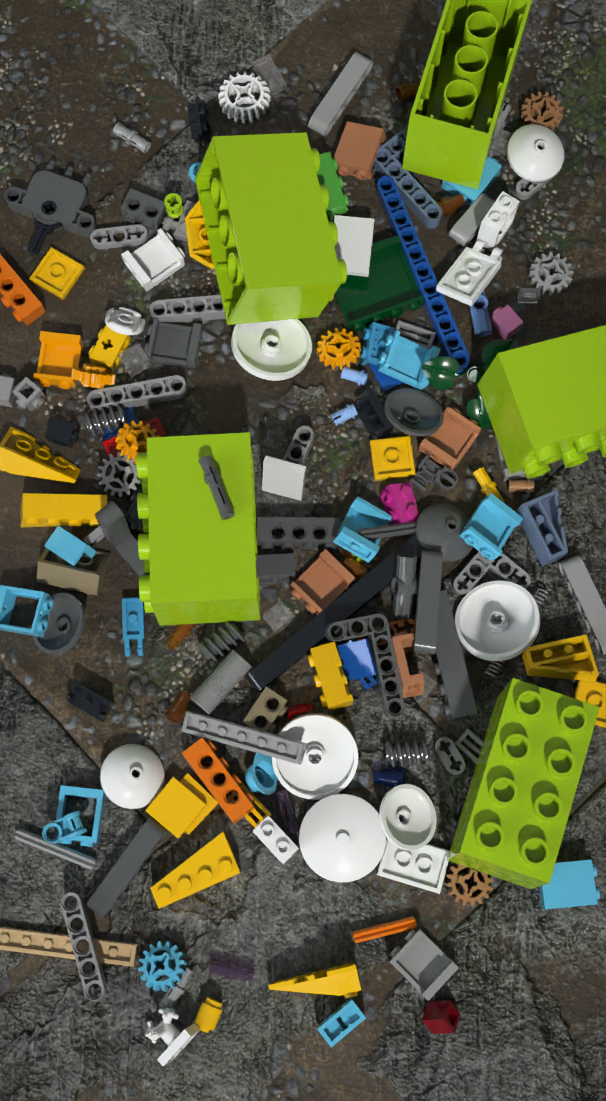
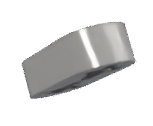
M439 738L434 745V749L445 769L451 775L461 774L465 769L463 757L450 738ZM441 741L444 744L449 743L450 746L447 748L450 753L449 756L444 750H439ZM450 757H452L455 762L459 761L461 763V765L459 766V771H457L456 769H450V766L452 765V762L449 759Z

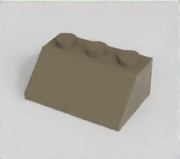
M46 548L38 560L37 582L83 592L88 595H98L104 583L111 553L95 550L97 552L92 558L83 553L76 565L73 566Z

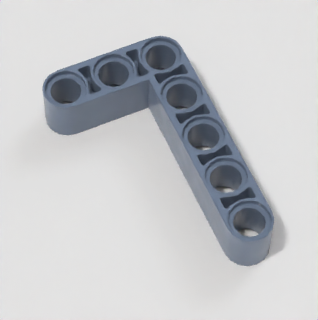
M407 126L379 148L373 168L380 177H392L403 202L427 228H436L441 221V207L407 170L402 169V164L400 163L404 158ZM379 159H384L385 162H380V161H378V160H379ZM391 173H397L398 175L393 176ZM403 187H410L411 189L405 190ZM419 200H420V201H422V202H424V203H423V204H418V203H416V201H419ZM433 214L436 218H430L428 215Z

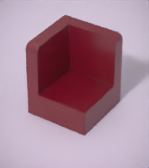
M450 1000L429 1001L422 1021L432 1034L455 1033L461 1014Z

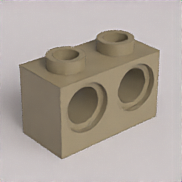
M265 687L242 723L251 728L273 733L277 727L274 724L278 717L283 718L289 708L286 706L288 701L268 687ZM269 700H277L279 702L278 708L275 710L268 709L267 703ZM259 717H264L267 720V725L263 728H258L255 725V721Z

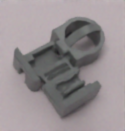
M430 454L426 455L418 466V472L411 478V485L424 494L427 491V485L429 483L432 484L434 479V483L441 490H453L458 483L457 473L446 466L442 469L429 459ZM442 476L447 479L453 486H444L440 481V477Z

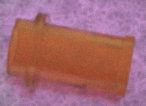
M347 556L342 565L349 572L362 579L369 568L353 560L354 557L350 558Z

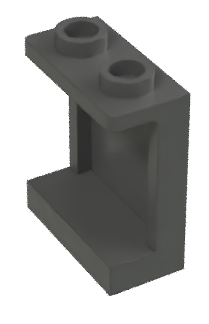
M154 318L153 324L150 323L148 329L150 341L146 342L144 350L149 362L196 369L203 335L202 324L194 323L193 327L162 323L159 322L158 318Z

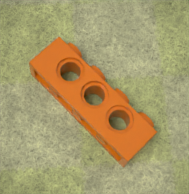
M0 254V294L2 296L0 299L7 308L11 306L14 310L12 314L19 323L23 321L28 326L46 311L42 303ZM7 286H13L10 290H5ZM25 300L23 304H17L18 301Z
M201 738L183 751L182 754L231 821L236 824L255 809L252 804L255 800L248 791L244 793L239 787L242 785V782L236 774L231 776L227 771L230 766L224 758L218 759L214 752L217 749L210 740L206 742ZM206 757H211L213 759L212 765L208 768L203 767V760ZM224 774L226 776L225 782L217 785L215 783L216 776ZM232 791H237L239 794L235 802H229L227 798L228 794Z

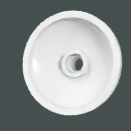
M537 124L522 126L513 133L507 144L508 162L514 172L525 180L532 182L549 180L562 167L564 161L563 145L559 137L545 126Z
M127 744L113 750L104 760L100 771V782L105 795L114 804L126 809H138L149 805L161 792L165 780L164 768L158 756L149 748L138 744ZM133 770L139 773L137 778L132 776Z
M411 784L395 786L383 797L379 817L382 830L388 840L403 850L420 849L429 843L435 833L437 822L435 807L430 797L421 788Z

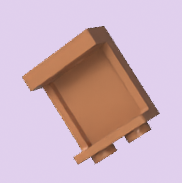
M347 121L334 155L338 166L336 172L342 176L350 175L361 180H371L373 177L371 170L380 145L385 144L387 140L384 129Z
M447 406L444 411V420L441 428L436 433L423 439L419 446V451L425 455L430 454L432 460L454 471L480 434L481 428L473 419L468 420L462 416L458 409H451Z
M325 549L319 554V558L295 582L292 581L290 583V588L292 589L290 593L297 600L302 599L306 603V609L314 615L316 613L318 615L355 582V577Z
M401 632L392 637L403 698L423 695L425 682L423 673L409 674L405 653L413 651L414 636L413 633L408 634L407 632Z

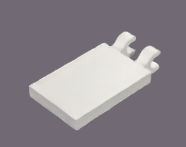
M477 240L472 249L469 247L464 249L437 284L436 291L472 306L501 268L502 257L500 255L503 250L495 247L490 256L485 255V250L482 249L485 246V242Z

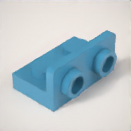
M375 322L364 328L362 333L364 343L359 357L361 358L360 365L364 366L370 363L380 366L378 360L381 353L385 352V340L389 334L395 332V328Z

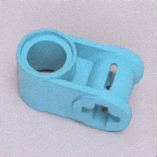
M80 810L47 824L42 831L43 838L49 843L56 844L86 833L87 828L83 827L79 816L81 814ZM52 827H57L59 836L52 840L49 838L48 832Z

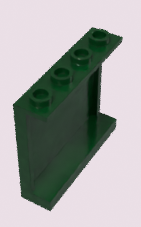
M398 235L372 244L368 277L347 275L346 282L341 284L335 292L334 296L349 332L353 330L361 331L372 322L380 324L389 317L397 318L403 312L409 310L416 311L423 306L425 297L424 295L421 296L401 250V240Z

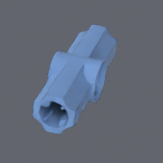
M483 291L472 306L469 305L468 309L474 335L479 338L492 334L488 299L485 296V291ZM474 305H480L483 308L477 309Z

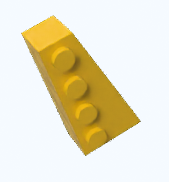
M23 493L21 499V528L46 526L77 527L81 525L99 527L95 514L107 505V495Z
M225 832L219 834L150 888L158 909L241 873Z

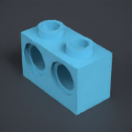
M350 998L317 1026V1030L332 1048L364 1021L366 1016L355 1001Z

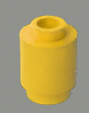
M206 997L205 1001H202L194 1020L201 1031L209 1033L210 1030H215L223 1011L221 1009L223 1003L210 997Z

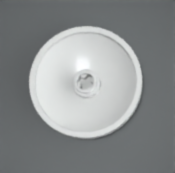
M298 319L236 324L232 333L231 347L236 360L246 371L262 379L279 381L296 376L306 367L312 352V341L306 327Z
M490 581L478 585L464 596L455 614V625L460 642L471 654L488 661H503L520 655L531 646L539 632L540 613L535 599L522 586L509 581Z
M305 714L288 722L278 733L280 736L307 743L303 761L300 765L272 757V765L276 777L289 792L301 798L319 800L333 794H338L351 782L358 765V749L352 733L342 722L325 714Z
M333 794L317 801L307 811L300 826L299 844L306 863L319 876L334 882H351L366 876L377 866L385 850L386 836L381 827L379 814L370 803L351 794Z

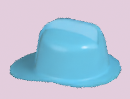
M260 753L255 754L253 764L245 773L248 792H262L266 795H271L275 792L278 778L273 769L272 757Z

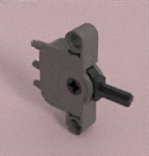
M50 160L45 170L34 174L27 190L17 187L6 189L4 198L10 210L30 218H36L34 222L36 231L27 248L28 252L37 255L47 234L52 235L54 231H58L63 227L66 231L90 238L91 233L97 229L93 216L85 212L89 203L86 190L92 177L90 173H86L80 183L71 179L74 171L71 166L67 168L63 176L53 173L56 162ZM85 224H91L89 227H83Z

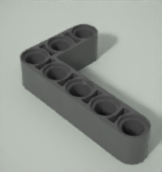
M111 500L95 514L105 538L138 576L150 575V572L144 571L143 560L139 559L138 541L131 534L124 514Z
M373 614L328 624L325 629V635L330 641H342L368 635L377 671L376 679L382 709L390 717L401 716L404 713L405 704L387 618L382 614ZM374 618L381 620L382 625L378 630L372 626ZM354 622H358L361 625V631L358 634L354 633L351 629ZM333 626L340 628L341 633L337 638L331 635V628ZM380 638L386 643L382 651L376 646L377 640ZM384 659L390 663V668L387 671H383L380 667ZM389 680L394 684V689L391 692L385 690V683ZM393 701L398 704V710L395 713H391L389 710V705Z

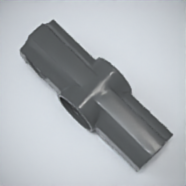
M412 554L397 555L396 577L391 582V590L394 595L392 615L394 618H412L413 596L418 592V582L415 578L417 556Z

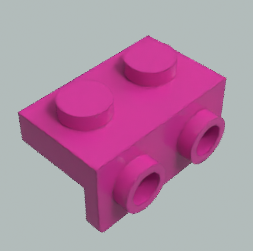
M410 482L390 484L380 491L385 512L392 516L391 521L388 523L389 525L417 521L419 511Z

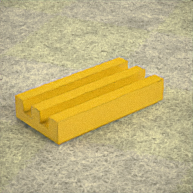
M243 783L239 786L244 792L248 791V788ZM233 791L227 798L230 802H235L233 798L235 796L239 797L237 791ZM250 793L257 806L266 814L262 817L255 809L251 811L260 820L258 823L248 814L245 816L251 825L256 828L267 816L270 817L272 814Z

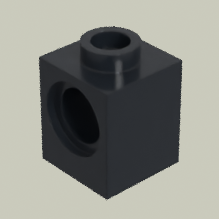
M52 417L45 436L51 443L72 448L73 444L77 443L80 432L76 424Z

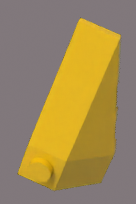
M14 427L9 428L0 443L1 471L69 483L76 482L81 469L62 456L56 457L51 454L49 447L46 445L41 447L34 442L35 438Z
M355 962L268 984L270 990L336 996L344 995L345 998L357 996V991H361Z

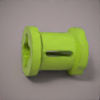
M170 193L165 197L164 204L169 217L178 218L184 212L181 196L176 193Z

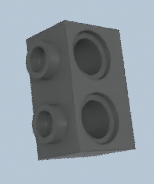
M131 188L121 206V212L125 220L131 223L137 222L142 224L148 230L160 229L162 221L167 215L164 201ZM133 206H138V207H139V208L136 209V210H132V209H131ZM151 213H156V214H157V215L154 216V217H150V216H149Z

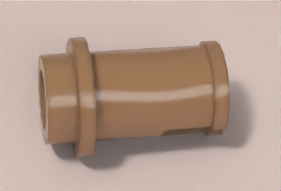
M530 478L528 480L509 479V492L534 493V480H530Z

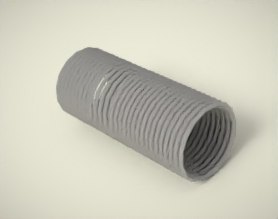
M234 650L230 651L190 698L204 711L211 714L216 706L226 698L225 696L234 689L233 687L251 670L252 666Z

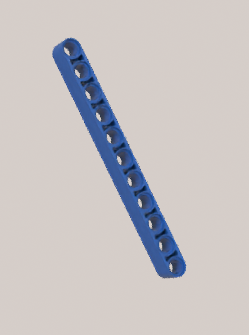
M382 176L377 183V197L393 235H398L401 240V250L421 296L424 295L425 297L423 306L434 332H436L444 355L456 360L460 359L464 362L463 365H459L457 373H460L464 368L467 369L469 354L443 294L436 291L437 279L396 183L392 177ZM382 187H388L390 189L383 190ZM392 203H393V204H396L397 206H396V207H391V206H389V204H392ZM396 221H403L404 224H398ZM408 237L411 241H405L403 238ZM411 255H417L419 258L413 259ZM418 272H424L426 276H420ZM431 289L434 291V293L428 294L425 292V290ZM433 307H440L441 311H435ZM446 324L449 326V328L442 329L440 325ZM454 342L457 346L450 347L447 343Z

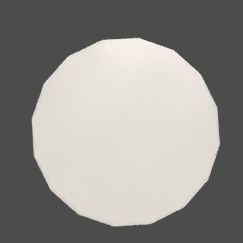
M119 307L118 310L111 308L107 311L105 323L111 330L117 333L137 335L143 332L145 319H141V315L132 309Z

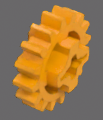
M335 328V333L327 331L328 336L322 335L321 341L317 342V355H319L320 362L324 361L325 367L332 365V370L336 366L343 370L344 365L350 368V362L356 363V357H360L361 346L358 342V337H353L352 331L347 334L346 329L339 332Z
M84 363L82 368L72 367L71 378L79 380L85 387L104 388L106 384H115L116 374L108 372L102 365Z
M131 421L130 426L125 423L123 429H119L115 440L117 442L116 449H122L120 456L127 455L126 461L134 459V464H136L137 453H147V438L160 437V435H155L157 430H150L149 423L143 426L142 421L138 425Z

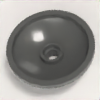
M410 388L398 389L391 392L384 403V411L388 420L394 427L408 435L429 436L436 433L442 426L444 420L442 408L435 399L422 391Z
M437 503L428 506L422 511L416 522L415 531L420 546L423 550L443 552L442 562H455L463 559L473 548V546L468 545L459 536L469 521V517L461 509L451 504Z
M68 593L52 595L54 597L53 608L49 614L48 628L44 633V637L33 636L36 646L44 653L50 655L63 654L70 650L82 635L85 625L84 607L78 598Z

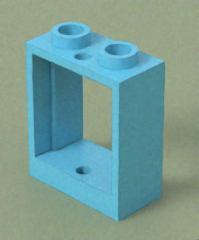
M0 585V630L44 637V633L48 628V618L53 608L54 597L42 591ZM17 596L39 600L32 628L9 625Z
M61 785L56 820L64 816L67 796L97 799L92 837L79 835L59 843L72 845V840L81 841L80 846L93 847L94 843H100L106 800L104 790ZM55 827L53 838H57L59 836V830L57 827Z

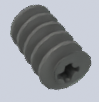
M117 405L116 411L110 406L108 413L102 408L100 415H98L96 410H93L92 417H90L88 412H85L84 425L88 438H90L91 432L94 436H98L99 430L102 434H106V429L108 428L112 433L115 426L119 431L122 428V424H128L126 413L120 405Z
M225 622L226 630L219 627V635L212 632V640L205 637L206 645L201 642L197 643L198 648L210 664V659L218 662L217 654L222 657L225 656L224 649L229 652L232 651L231 644L238 647L237 639L245 642V638L234 623L231 625Z
M422 738L418 745L416 740L412 739L409 745L407 739H404L402 746L398 740H395L392 746L391 742L387 740L385 743L386 767L388 761L391 762L392 767H395L397 761H399L401 767H404L406 760L409 766L413 765L414 760H416L418 766H421L422 760H425L427 766H429L428 743L426 744L424 738Z

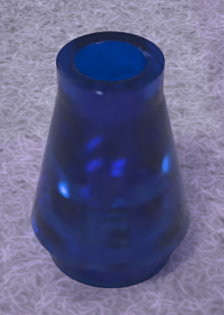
M399 767L374 770L373 782L389 787L405 784V770H401Z

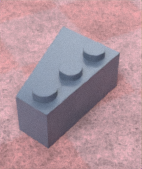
M558 490L523 503L515 511L523 517L521 525L542 567L560 560L568 553L565 531L561 521L562 512L558 503Z

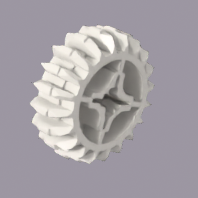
M245 71L243 75L237 72L236 77L230 75L229 80L224 79V86H220L218 98L222 112L227 114L229 119L234 117L236 123L240 119L244 124L245 120H249L252 123L253 118L259 120L260 115H265V109L269 108V102L271 101L270 89L260 76L255 78L254 73L249 76ZM255 92L260 96L258 101L254 97ZM231 94L234 96V103L229 100Z

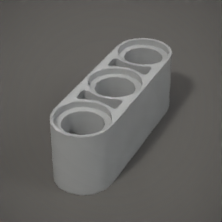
M482 193L453 226L449 236L463 247H466L479 232L482 220L495 201L485 193Z
M301 426L296 430L283 460L301 465L304 464L314 442L312 428ZM302 434L310 436L307 441H303L299 437ZM299 452L302 456L299 459H294L291 457V454Z

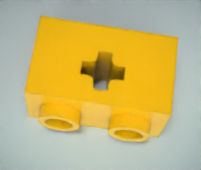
M106 325L105 328L100 330L96 345H93L89 351L91 363L102 365L108 372L114 373L131 341L130 335L117 333Z

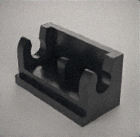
M374 391L356 402L357 404L354 407L372 440L380 439L393 432L394 426L386 417L384 407Z
M74 681L71 693L66 695L67 702L104 723L114 704Z

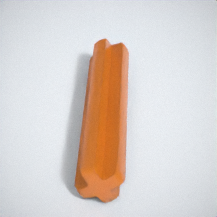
M411 916L353 931V940L355 943H360L415 929L417 924L415 918Z

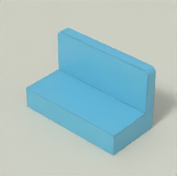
M60 526L55 529L45 544L47 549L73 566L76 565L83 553L92 558L97 552Z

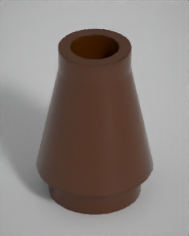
M421 81L400 83L395 88L397 99L400 102H407L416 97Z
M459 193L439 198L436 203L442 209V216L447 217L457 208L464 205L465 200L463 195Z
M179 691L176 698L165 710V718L180 724L181 720L185 718L191 695L184 691Z

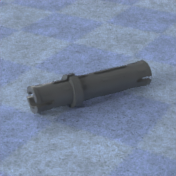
M204 456L199 459L205 475L204 481L210 487L221 519H230L235 513L220 480L222 476L220 472H217L212 456Z

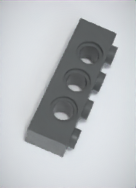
M257 517V546H261L262 549H273L274 546H282L283 549H294V546H303V549L308 550L315 549V546H321L327 550L336 549V547L340 546L333 543V540L340 527V518ZM275 530H281L284 534L282 537L276 538L272 533ZM296 530H302L304 536L296 538L293 533ZM322 530L325 536L323 538H316L314 532Z

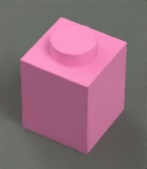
M506 305L504 308H497L492 313L491 325L504 340H507L521 330L523 321L509 305Z

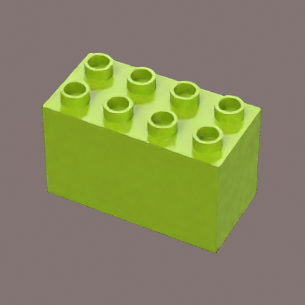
M532 0L446 1L410 114L402 169L478 190L517 61Z
M307 132L213 136L197 172L195 183L227 325L318 317L328 302L333 300L334 294L340 285L344 284L347 280L346 263L343 259H337L334 247L338 241L337 226L333 221L328 222L326 214L329 204L328 189L326 185H319L317 177L320 168L319 152L316 148H310Z
M606 325L511 349L496 355L477 385L510 475L524 471L528 479L538 477L551 470L550 463L561 460L565 468L574 467L589 459L587 453L600 450L602 457H606Z
M250 432L147 438V453H137L136 455L138 479L142 481L143 493L137 494L138 517L142 519L143 531L149 532V534L138 535L139 559L143 560L144 571L150 572V575L139 576L140 601L144 602L145 613H155L160 626L261 620L259 578L256 577V555H258L254 464ZM204 456H212L216 470L222 476L220 480L235 513L230 519H221L210 487L204 481L205 475L199 463V459Z
M512 678L496 699L447 861L528 889L550 883L600 707Z

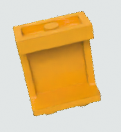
M40 331L41 349L37 373H34L33 378L42 387L55 385L62 389L76 388L78 380H73L71 373L72 367H80L84 343L81 335Z

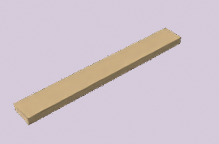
M0 926V950L75 959L69 935ZM94 938L101 963L135 966L138 944ZM84 939L79 942V949L82 952H87L89 949V943Z

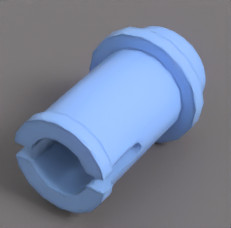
M344 366L341 374L342 379L356 382L358 386L361 384L365 385L368 377L365 370L358 371Z
M346 404L345 408L330 415L332 420H334V424L338 426V424L350 418L355 419V416L358 414L353 404Z

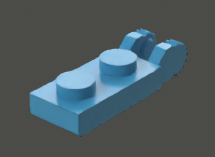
M140 597L122 598L125 657L131 656L130 640H138L137 653L139 656H144V602L140 601Z

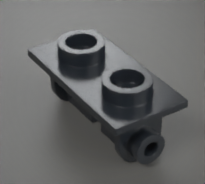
M196 98V104H190L187 109L189 122L191 124L196 122V124L190 126L191 138L196 143L201 142L202 138L210 142L211 127L207 120L209 112L206 105Z
M142 487L139 492L137 490L134 491L130 499L133 502L130 509L125 508L123 512L126 522L129 524V529L133 531L139 528L142 519L138 517L137 494L143 493Z

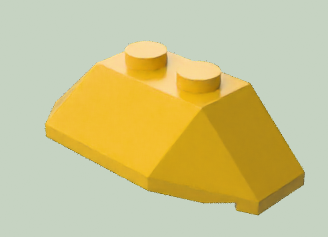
M198 201L185 217L189 255L191 258L214 270L200 201Z

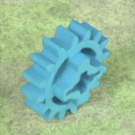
M158 941L157 947L151 944L150 952L143 951L146 956L145 959H139V962L143 963V967L138 968V971L144 973L140 977L141 980L147 981L146 986L149 988L153 986L155 991H159L160 987L164 992H167L168 986L173 989L176 988L174 982H182L179 976L180 974H186L182 966L187 965V962L181 960L185 954L178 952L179 947L176 945L172 947V943L168 941L165 946L161 941ZM162 963H163L164 966H165V968H164L163 970H162V968L160 967V965H161ZM164 977H169L167 980L161 981Z

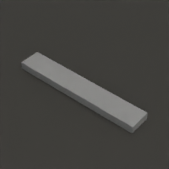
M190 710L186 711L182 726V732L299 765L302 764L307 744Z

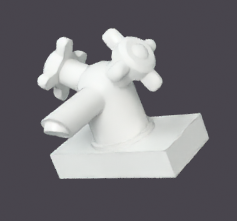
M160 1008L158 1012L162 1014L163 1021L156 1027L153 1026L152 1021H148L145 1034L146 1037L152 1040V1043H157V1039L161 1037L167 1044V1049L157 1059L162 1066L173 1061L200 1031L194 1023L181 1033L171 1023L172 1018L178 1019L179 1017L175 1010L171 1008Z

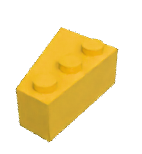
M587 634L531 646L522 654L528 676L595 682L599 675Z
M335 641L310 648L311 654L307 655L310 667H315L317 673L313 677L316 687H321L323 695L319 696L322 707H327L328 712L352 705L353 697L347 685L348 681L344 675Z

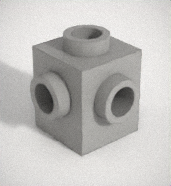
M27 377L18 383L12 391L17 398L15 402L21 408L25 409L27 407L30 411L39 408L45 398L42 392L44 388L37 381L34 380L32 382Z

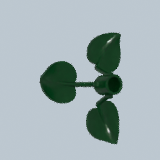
M514 339L494 340L486 344L481 356L487 366L472 362L468 365L467 369L464 368L463 371L457 373L459 363L456 359L449 356H439L424 362L421 368L429 383L441 390L453 386L455 377L467 374V378L471 382H475L478 398L468 401L466 406L469 419L476 421L480 428L490 429L492 424L477 384L483 377V369H488L498 353L515 349L516 342Z

